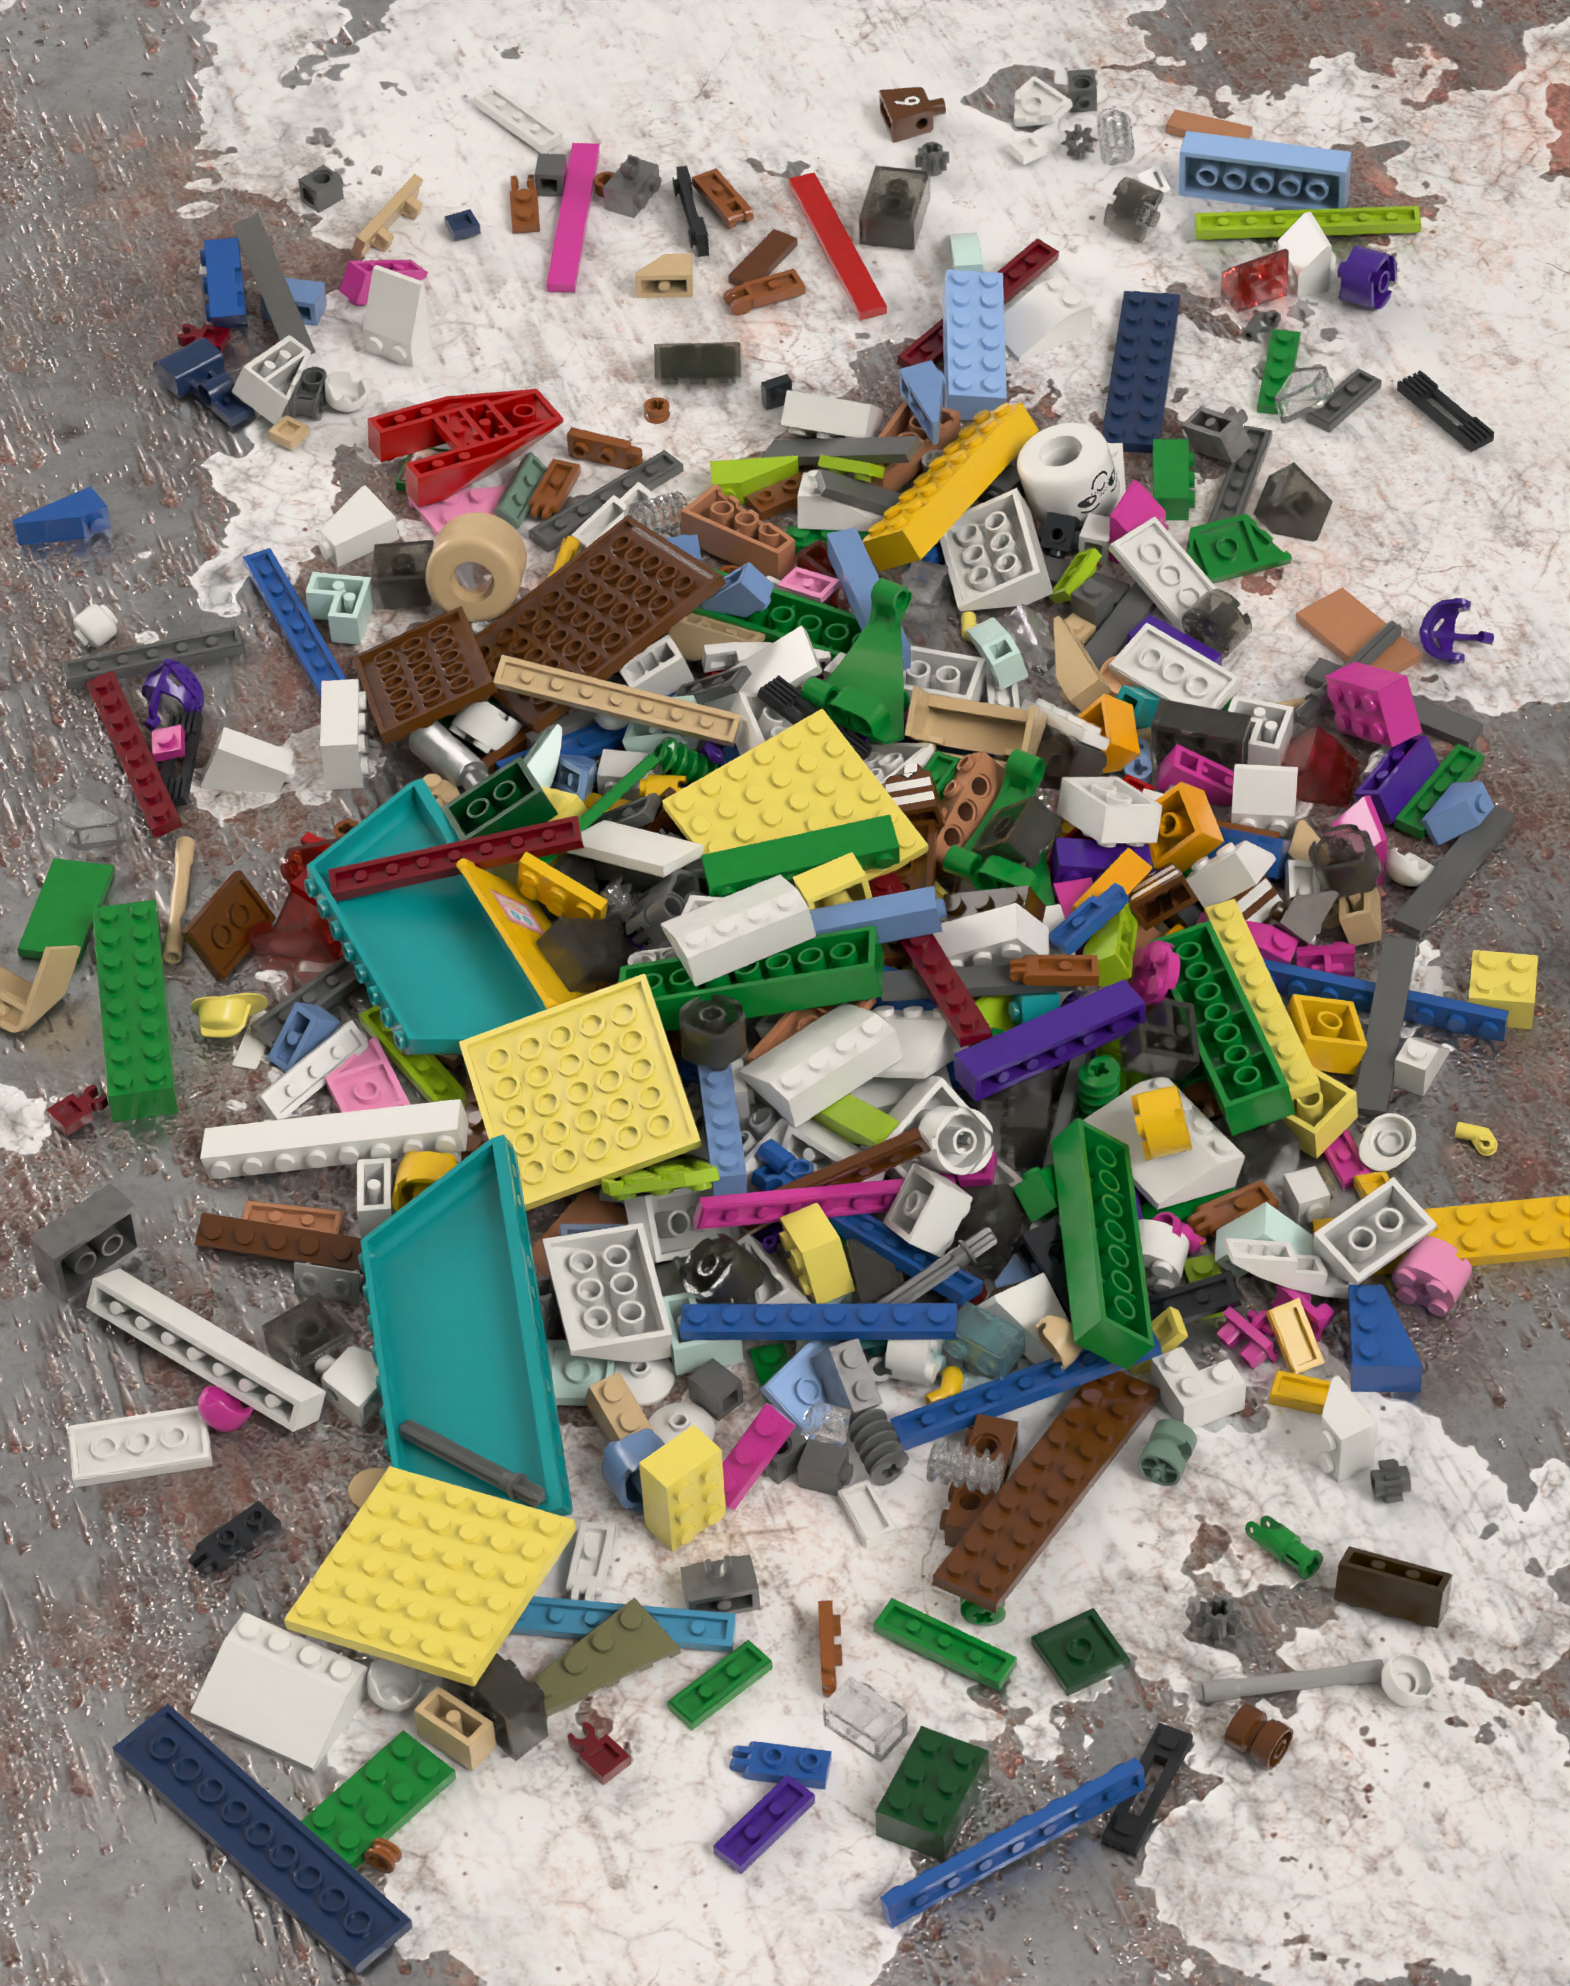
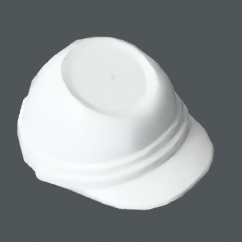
M1385 1113L1376 1117L1370 1124L1366 1125L1363 1133V1138L1358 1148L1360 1160L1367 1167L1376 1171H1389L1408 1159L1416 1150L1415 1127L1407 1118L1395 1113Z

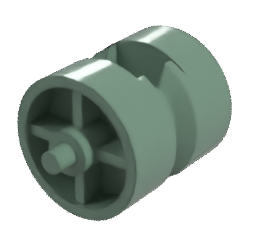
M1174 1419L1159 1420L1150 1434L1149 1443L1143 1449L1137 1466L1141 1474L1158 1485H1176L1180 1481L1186 1468V1462L1191 1457L1197 1444L1196 1434L1189 1426Z

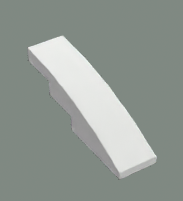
M730 642L703 645L702 665L704 673L731 669L772 643ZM814 649L822 673L817 676L823 675V669L831 662V655L828 651Z
M1225 1238L1224 1246L1232 1264L1259 1278L1286 1288L1319 1296L1348 1299V1286L1355 1285L1335 1277L1324 1267L1320 1256L1295 1254L1290 1242Z

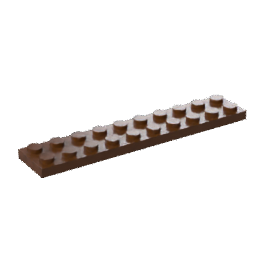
M1121 1371L1083 1384L933 1574L932 1585L996 1613L1160 1400V1388Z

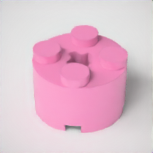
M1426 1236L1404 1252L1392 1273V1281L1398 1290L1396 1297L1407 1305H1413L1415 1302L1424 1305L1432 1314L1443 1317L1447 1311L1453 1308L1472 1274L1471 1264L1466 1257L1462 1262L1455 1255L1457 1249L1449 1243Z

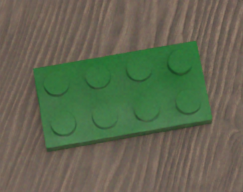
M403 1730L302 1819L301 1822L350 1866L356 1869L365 1861V1852L372 1848L373 1840L375 1838L390 1839L456 1779L455 1770Z

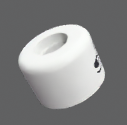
M1062 423L1050 426L1032 436L1019 453L1017 470L1031 513L1037 521L1044 525L1048 511L1075 516L1080 520L1079 527L1083 526L1088 513L1104 516L1114 506L1119 497L1120 483L1107 441L1097 429L1089 425Z

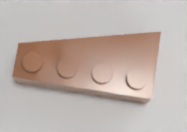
M904 400L878 437L919 436L922 446L910 463L875 464L885 467L883 479L872 477L871 482L866 483L895 492L923 470L921 463L923 455L930 450H943L948 444L959 438L960 412L942 407L939 444L933 445Z
M716 483L681 510L680 535L698 534L700 549L740 567L750 562L765 577L769 575L778 580L783 579L794 569L795 539L771 522H762L759 519V514L754 510H745L740 506V500L733 495L729 497L724 495L722 488Z

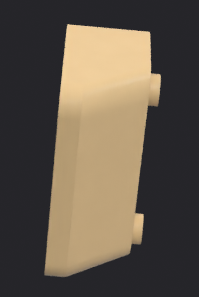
M913 686L905 736L918 743L932 744L934 750H936V745L974 752L984 751L986 754L1009 757L1012 751L1018 748L1036 755L1045 729L1047 714L1034 705H1030L1029 710L934 695L921 687Z
M77 945L45 947L33 984L0 966V1027L12 1033L25 1032L62 999L67 991L81 947Z

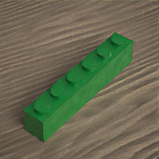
M889 814L701 855L709 896L724 898L777 875H781L795 887L794 876L853 852L864 871L874 868L886 869L900 863V851L891 815Z

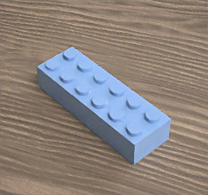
M1186 131L1180 149L1179 196L1286 210L1346 208L1350 186L1351 152Z
M946 269L942 292L944 376L946 379V387H944L945 408L960 412V420H973V417L980 411L985 409L989 412L1006 403L1007 399L1003 273Z

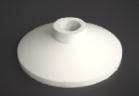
M668 1358L640 1363L616 1361L615 1373H621L639 1406H648L663 1400L674 1387L676 1380L675 1370Z
M691 1403L666 1405L657 1410L648 1421L654 1433L665 1444L692 1425L699 1428L710 1440L713 1441L715 1437V1424L710 1414L703 1408Z

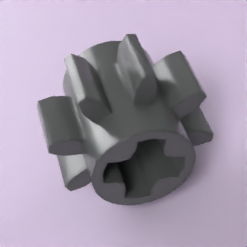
M1075 124L1073 131H1064L1067 136L1065 141L1061 142V145H1066L1069 149L1067 151L1068 156H1073L1077 152L1078 159H1084L1086 152H1095L1092 147L1098 139L1090 135L1092 128L1086 127L1082 131V126ZM1083 138V142L1077 146L1076 141Z
M928 142L922 148H918V155H915V167H921L923 174L934 177L947 170L949 151H943V145L937 142Z
M1395 1458L1378 1461L1379 1469L1371 1470L1370 1472L1374 1496H1383V1501H1386L1387 1504L1402 1502V1493L1411 1491L1408 1467L1406 1465L1399 1466L1398 1460L1395 1461Z
M1214 1595V1598L1208 1600L1207 1603L1204 1601L1200 1602V1613L1196 1614L1195 1624L1197 1627H1203L1204 1638L1209 1637L1222 1642L1229 1635L1236 1636L1237 1624L1241 1621V1611L1233 1610L1232 1599L1227 1600Z

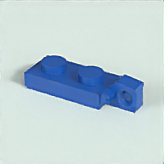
M1114 882L1100 896L1095 897L1091 895L1049 933L1050 946L1065 955H1071L1081 948L1084 942L1095 932L1103 928L1106 922L1117 914L1118 911L1120 912L1130 899L1124 888Z

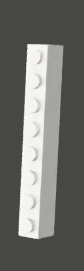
M461 1099L205 1128L200 1159L209 1179L212 1180L357 1163V1160L398 1159L403 1158L409 1151L460 1152L466 1151L469 1120Z
M120 1268L93 1278L86 1305L87 1309L292 1432L319 1421L326 1391Z

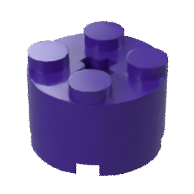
M1355 245L1347 261H1342L1338 267L1337 276L1341 278L1339 300L1372 309H1382L1392 294V291L1388 290L1390 281H1396V258L1386 252Z

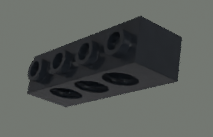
M1056 1218L1021 1234L1013 1249L1031 1278L1043 1272L1045 1273L1069 1322L1072 1323L1061 1226ZM1049 1256L1057 1258L1060 1264L1053 1262Z

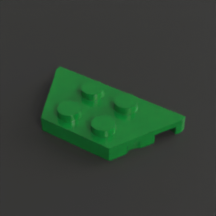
M1247 514L1195 526L1189 530L1186 553L1212 583L1287 565L1292 560L1291 554L1288 551L1283 552L1272 542L1273 538L1266 531L1261 530L1257 523Z

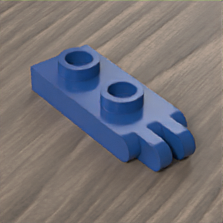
M752 1741L749 1743V1746L737 1745L733 1747L732 1756L734 1758L730 1760L729 1768L732 1771L741 1772L742 1776L748 1780L778 1784L788 1774L804 1787L826 1790L832 1762V1751Z

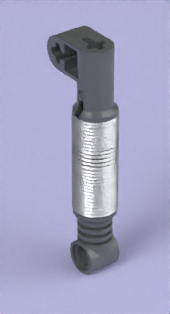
M438 721L430 727L419 728L410 732L405 737L411 751L443 780L449 781L453 787H457L460 795L490 776L486 764Z

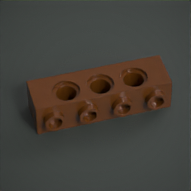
M977 1414L974 1427L968 1426L964 1441V1447H967L966 1454H960L957 1461L956 1474L959 1477L957 1482H951L949 1488L948 1502H951L949 1510L943 1509L940 1518L939 1529L945 1531V1545L955 1547L1008 1480L1018 1446V1421Z

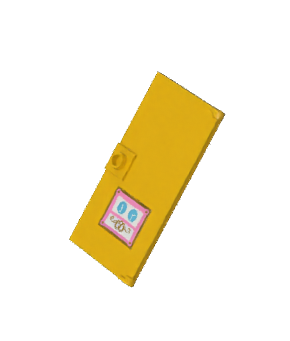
M460 859L456 863L457 868L466 878L544 1002L546 1009L594 992L583 974L584 969L578 962V953L571 946L564 945L536 899L530 900L526 898L517 888V885L474 866L475 864L467 859Z

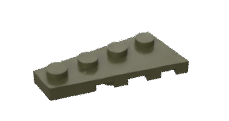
M634 1597L522 1687L524 1693L548 1717L588 1698L589 1694L605 1686L609 1688L620 1683V1679L636 1671L641 1673L653 1667V1663L666 1657L670 1659L680 1654L681 1650Z

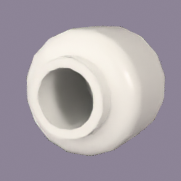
M97 604L89 605L73 621L76 628L73 635L84 647L89 644L94 648H100L117 633L116 624L118 620L104 604L101 606Z

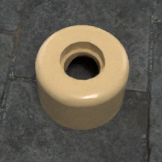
M474 512L463 514L444 525L436 537L426 567L427 588L438 607L447 613L462 606L469 622L489 621L506 612L518 595L527 565V552L521 536L508 522L488 513ZM476 562L485 566L490 571L492 577L479 587L473 589L464 588L458 583L456 569L462 563Z

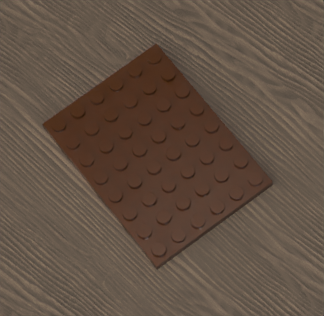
M627 515L475 635L493 681L502 655L606 680L614 673L620 671L635 656L644 652L660 636L669 632L675 624L690 615L705 600L714 596L726 582L720 573ZM497 688L498 692L492 694L489 698L537 734L545 730L546 727L551 726L566 711L574 708Z

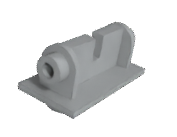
M311 1262L294 1263V1293L359 1304L360 1288H363V1284L366 1281L365 1275L360 1274L359 1270L348 1271L312 1265Z

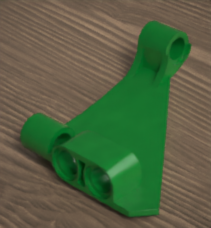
M880 578L874 584L871 591V613L866 627L827 680L823 681L816 677H810L803 685L801 697L814 707L827 712L830 719L838 725L887 745L905 739L901 621L911 603L912 592L905 586L885 578Z
M1018 748L1012 751L1006 764L1005 777L999 795L964 847L952 845L949 848L943 861V870L945 872L972 882L978 891L1029 885L1045 906L1056 905L1035 792L1043 779L1047 764H1044L1043 758Z

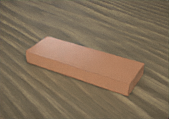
M1175 109L1166 124V133L1184 137L1186 131L1250 139L1253 127Z
M247 1200L241 1219L341 1235L345 1222L344 1211Z

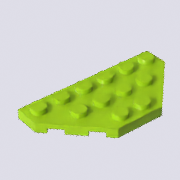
M687 1157L650 1165V1172L642 1168L626 1175H620L621 1181H615L611 1177L601 1179L603 1193L612 1196L617 1201L635 1198L637 1197L636 1193L650 1192L654 1196L674 1193V1188L687 1187L688 1190L692 1189V1191L712 1188L711 1182L720 1180L717 1166Z

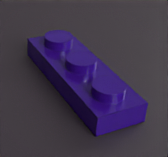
M787 1774L713 1845L714 1855L742 1874L816 1803L815 1794Z

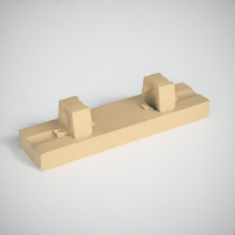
M414 174L357 235L350 255L360 260L372 246L384 252L388 250L394 238V235L388 231L392 224L402 214L413 220L420 215L423 204L416 198L424 179Z

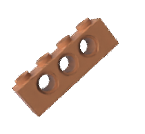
M984 751L965 755L957 765L958 771L953 780L947 784L943 791L944 796L941 800L945 826L937 828L935 877L937 879L955 876L943 870V861L947 851L952 845L960 847L966 845L985 818L1001 790L1005 769Z

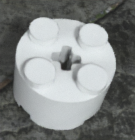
M483 701L464 707L453 719L449 730L471 745L489 754L491 751H496L509 742L523 725L512 717H508L495 706Z
M941 1105L928 1112L918 1126L928 1139L931 1151L921 1155L920 1158L931 1170L955 1175L972 1174L980 1171L992 1156L994 1145H991L992 1126L989 1120L975 1109Z
M1147 1219L1138 1220L1147 1288L1153 1289L1156 1293L1176 1288L1180 1283L1190 1246L1187 1237L1183 1233H1181V1237L1172 1233L1173 1227L1164 1222Z
M888 1340L885 1368L891 1369L887 1373L889 1378L927 1386L934 1383L936 1375L941 1376V1372L945 1368L946 1356L941 1355L943 1342L947 1343L948 1340Z

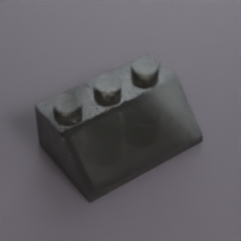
M741 342L654 344L655 380L661 381L663 386L679 385L678 380H690V385H707V380L719 379V384L730 385L736 384V379H742L743 346Z

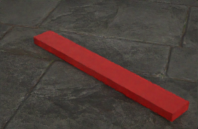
M815 172L788 178L789 187L859 319L863 320L887 314L886 303Z

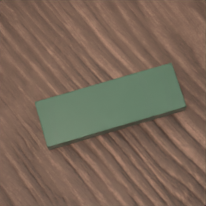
M532 452L524 455L493 510L497 517L508 522L515 530L520 528L528 514L530 499L547 470V467Z

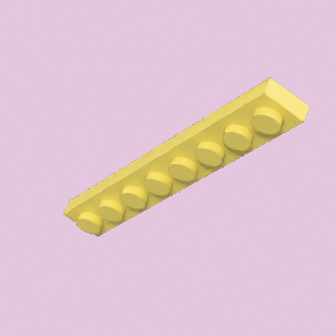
M1231 899L1204 907L1205 917L1207 921H1211L1289 1085L1292 1100L1321 1092L1319 1079L1236 900Z

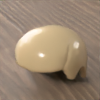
M1048 1315L1043 1317L1035 1326L1038 1330L1039 1339L1053 1355L1054 1363L1062 1362L1061 1369L1065 1370L1077 1359L1082 1350L1079 1345L1074 1343L1072 1323L1059 1316Z

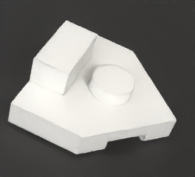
M1033 76L1015 92V127L1054 123L1073 107L1072 101L1036 76Z

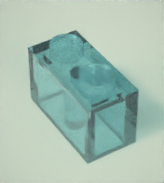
M966 1301L958 1312L956 1340H944L945 1350L954 1358L963 1359L975 1365L982 1373L993 1375L1003 1380L1025 1353V1331Z

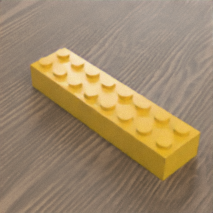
M1022 402L1012 405L1004 403L993 411L989 412L985 409L977 413L973 417V423L958 433L959 438L943 449L945 453L928 465L930 469L913 481L915 485L899 496L900 501L883 513L884 518L880 522H877L868 529L869 534L862 542L879 572L921 560L1017 456L1025 443L1039 432Z

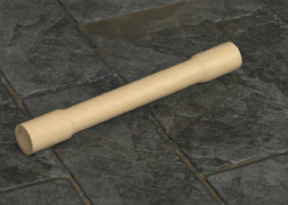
M181 836L176 840L175 870L169 921L163 950V959L170 964L179 963L182 960L184 937L181 935V932L184 929L190 869L193 864L195 841L188 836Z

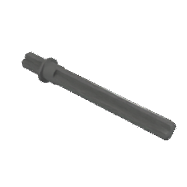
M1389 621L1341 668L1353 662L1370 665L1401 636V625L1396 624L1394 621ZM1327 682L1314 693H1309L1305 697V702L1294 711L1296 723L1305 726L1317 715H1322L1327 710V705L1331 702L1327 695Z
M984 1227L966 1241L959 1240L957 1247L874 1304L912 1303L969 1262L972 1264L976 1263L978 1256L997 1244L995 1234L988 1227ZM839 1340V1341H840L841 1343H844V1342H848V1341H851V1340Z
M407 1419L404 1424L400 1425L401 1438L506 1492L508 1498L512 1500L519 1499L533 1507H538L541 1502L546 1500L545 1489L529 1481L524 1473H514L412 1419Z

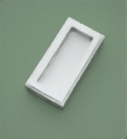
M870 1479L837 1491L838 1499L866 1549L899 1538V1530Z

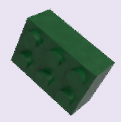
M521 756L441 807L461 841L545 823L558 815L541 785Z
M921 1726L875 1811L876 1836L945 1861L989 1776V1750Z

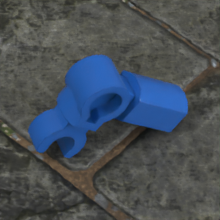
M773 1139L764 1142L758 1149L757 1158L759 1161L779 1174L770 1175L765 1178L763 1191L779 1188L814 1171L813 1164L810 1161L797 1159L795 1155Z

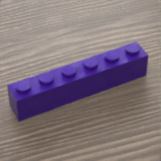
M1123 979L955 1053V1079L975 1101L981 1100L1145 1027L1146 1003Z

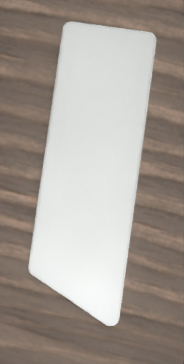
M263 1010L252 1016L232 1063L233 1066L257 1069L267 1045L251 1034L250 1025L266 1014L267 1011Z

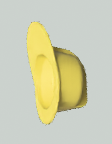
M256 993L202 997L191 1002L190 1009L199 1016L202 1036L227 1038L240 1033L245 1028L248 1016L256 1015L267 1008L268 999Z

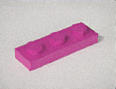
M769 1403L764 1405L722 1463L725 1505L733 1510L737 1508L797 1426Z

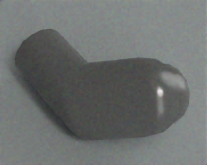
M1270 310L1269 312L1255 314L1242 332L1243 338L1251 342L1255 340L1259 332L1275 329L1281 321L1280 313L1276 310Z

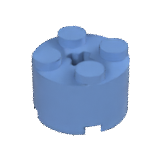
M649 1428L628 1435L620 1441H612L605 1447L603 1452L605 1456L601 1468L603 1479L623 1507L627 1510L631 1508L636 1513H644L639 1462L665 1445L663 1440Z

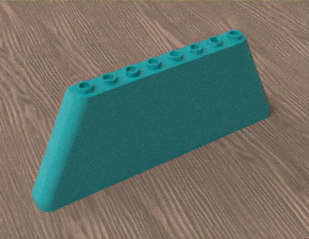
M423 778L410 782L307 865L308 879L304 880V885L310 898L314 897L317 901V909L321 918H327L332 937L335 941L339 940L341 942L346 961H352L354 964L355 974L359 983H365L370 1002L373 1006L378 1005L384 1026L392 1029L397 1048L404 1050L407 1055H463L459 1044L460 1041L547 1010L544 1002L464 875L451 876L341 901H335L330 890L329 869L461 841Z
M503 1134L489 1139L360 1240L362 1253L359 1254L358 1259L366 1278V1284H363V1294L370 1306L371 1313L367 1315V1323L371 1333L374 1335L375 1345L371 1346V1353L374 1362L378 1365L379 1376H376L375 1381L377 1390L383 1399L380 1417L383 1425L387 1428L388 1438L384 1440V1446L394 1468L559 1516H567L572 1514V1500L518 1159L512 1143ZM407 1419H412L514 1473H524L529 1481L545 1489L546 1500L541 1502L538 1507H533L519 1499L512 1500L508 1498L506 1492L401 1438L400 1425L404 1424Z

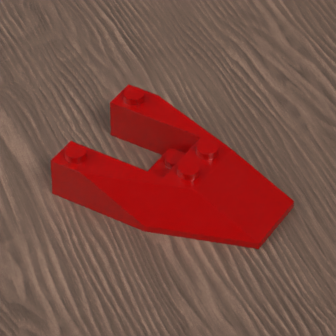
M538 389L445 396L367 418L368 447L380 462H384L430 447L447 444L451 450L405 463L406 493L418 507L429 506L448 499L509 464L563 423V417Z

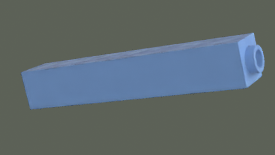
M856 527L828 533L827 550L828 558L841 582L857 622L863 631L871 613V591L874 584L879 580V576ZM901 626L903 670L911 668V646Z
M934 886L809 910L816 935L876 925L881 943L943 932L941 918L947 917L944 899H937Z

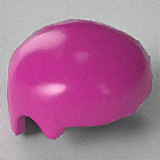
M215 1385L205 1387L198 1399V1409L203 1421L220 1432L236 1431L253 1411L251 1406L243 1409L241 1400L230 1396L226 1391Z

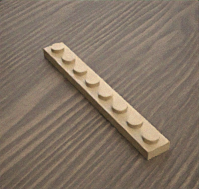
M505 655L501 656L493 681L496 688L730 747L734 746L741 723L740 714Z

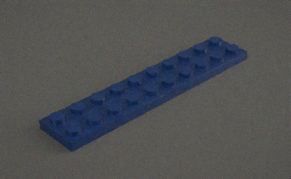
M166 1704L112 1747L114 1756L356 1975L413 1928L412 1921L406 1914L169 1704Z

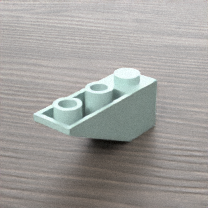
M994 617L966 630L981 657L985 658V664L1001 690L1029 677L1021 652L1010 634Z

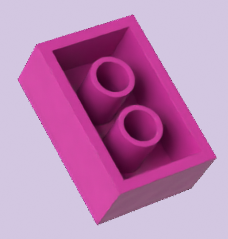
M1353 662L1325 676L1328 686L1327 695L1332 701L1336 714L1335 723L1341 733L1389 747H1394L1422 733L1406 675Z

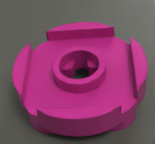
M1155 940L1150 942L1145 948H1138L1134 954L1133 963L1135 970L1131 987L1145 1001L1146 1005L1153 1007L1162 1006L1169 999L1164 997L1168 989L1174 990L1180 972V958L1178 953L1172 952L1174 946L1171 943Z

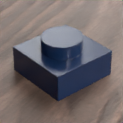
M471 209L444 216L445 225L454 241L481 234L480 224Z

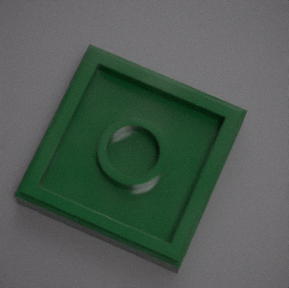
M1094 1608L1031 1637L1032 1646L1067 1696L1130 1667L1129 1657Z

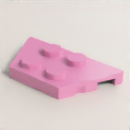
M507 486L465 489L446 500L418 507L408 495L409 506L411 509L415 508L420 513L423 523L432 529V533L437 537L443 526L457 516L474 512L488 513L496 516L493 510Z
M377 1037L371 1038L368 1041V1048L360 1055L352 1054L345 1060L343 1066L336 1068L325 1077L327 1088L339 1113L411 1105Z

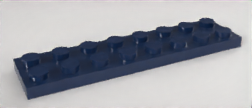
M1124 291L1102 435L1107 443H1122L1123 452L1153 454V439H1161L1181 294Z

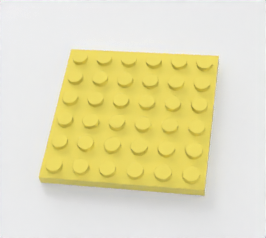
M823 709L662 800L663 808L686 839L703 845L704 852L702 855L889 814L891 815L899 844L900 863L886 869L874 868L865 870L868 881L896 871L908 864L909 861L915 860L928 851L926 841Z
M645 974L459 1042L488 1138L491 1139L504 1134L512 1143L516 1152L526 1211L601 1184V1179L610 1177L615 1179L620 1177V1175L629 1174L703 1146Z
M389 1466L285 1617L286 1628L475 1687L577 1530L575 1520Z

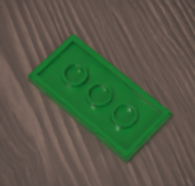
M53 858L17 948L19 957L42 959L45 947L77 945L81 947L76 964H80L94 929L92 908L103 906L115 875L114 865Z

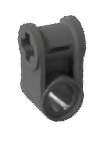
M309 367L302 372L296 389L290 398V416L305 415L312 416L315 420H321L327 403L324 394L327 373L323 368Z

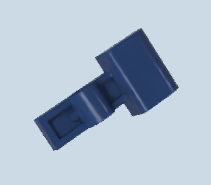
M202 337L153 363L155 377L177 397L192 392L230 427L255 415L254 409L244 403L231 392L235 384L226 373L223 354L206 338Z

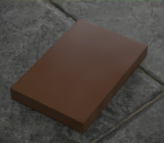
M239 870L234 871L182 930L181 935L215 980L222 981L277 918L243 872Z

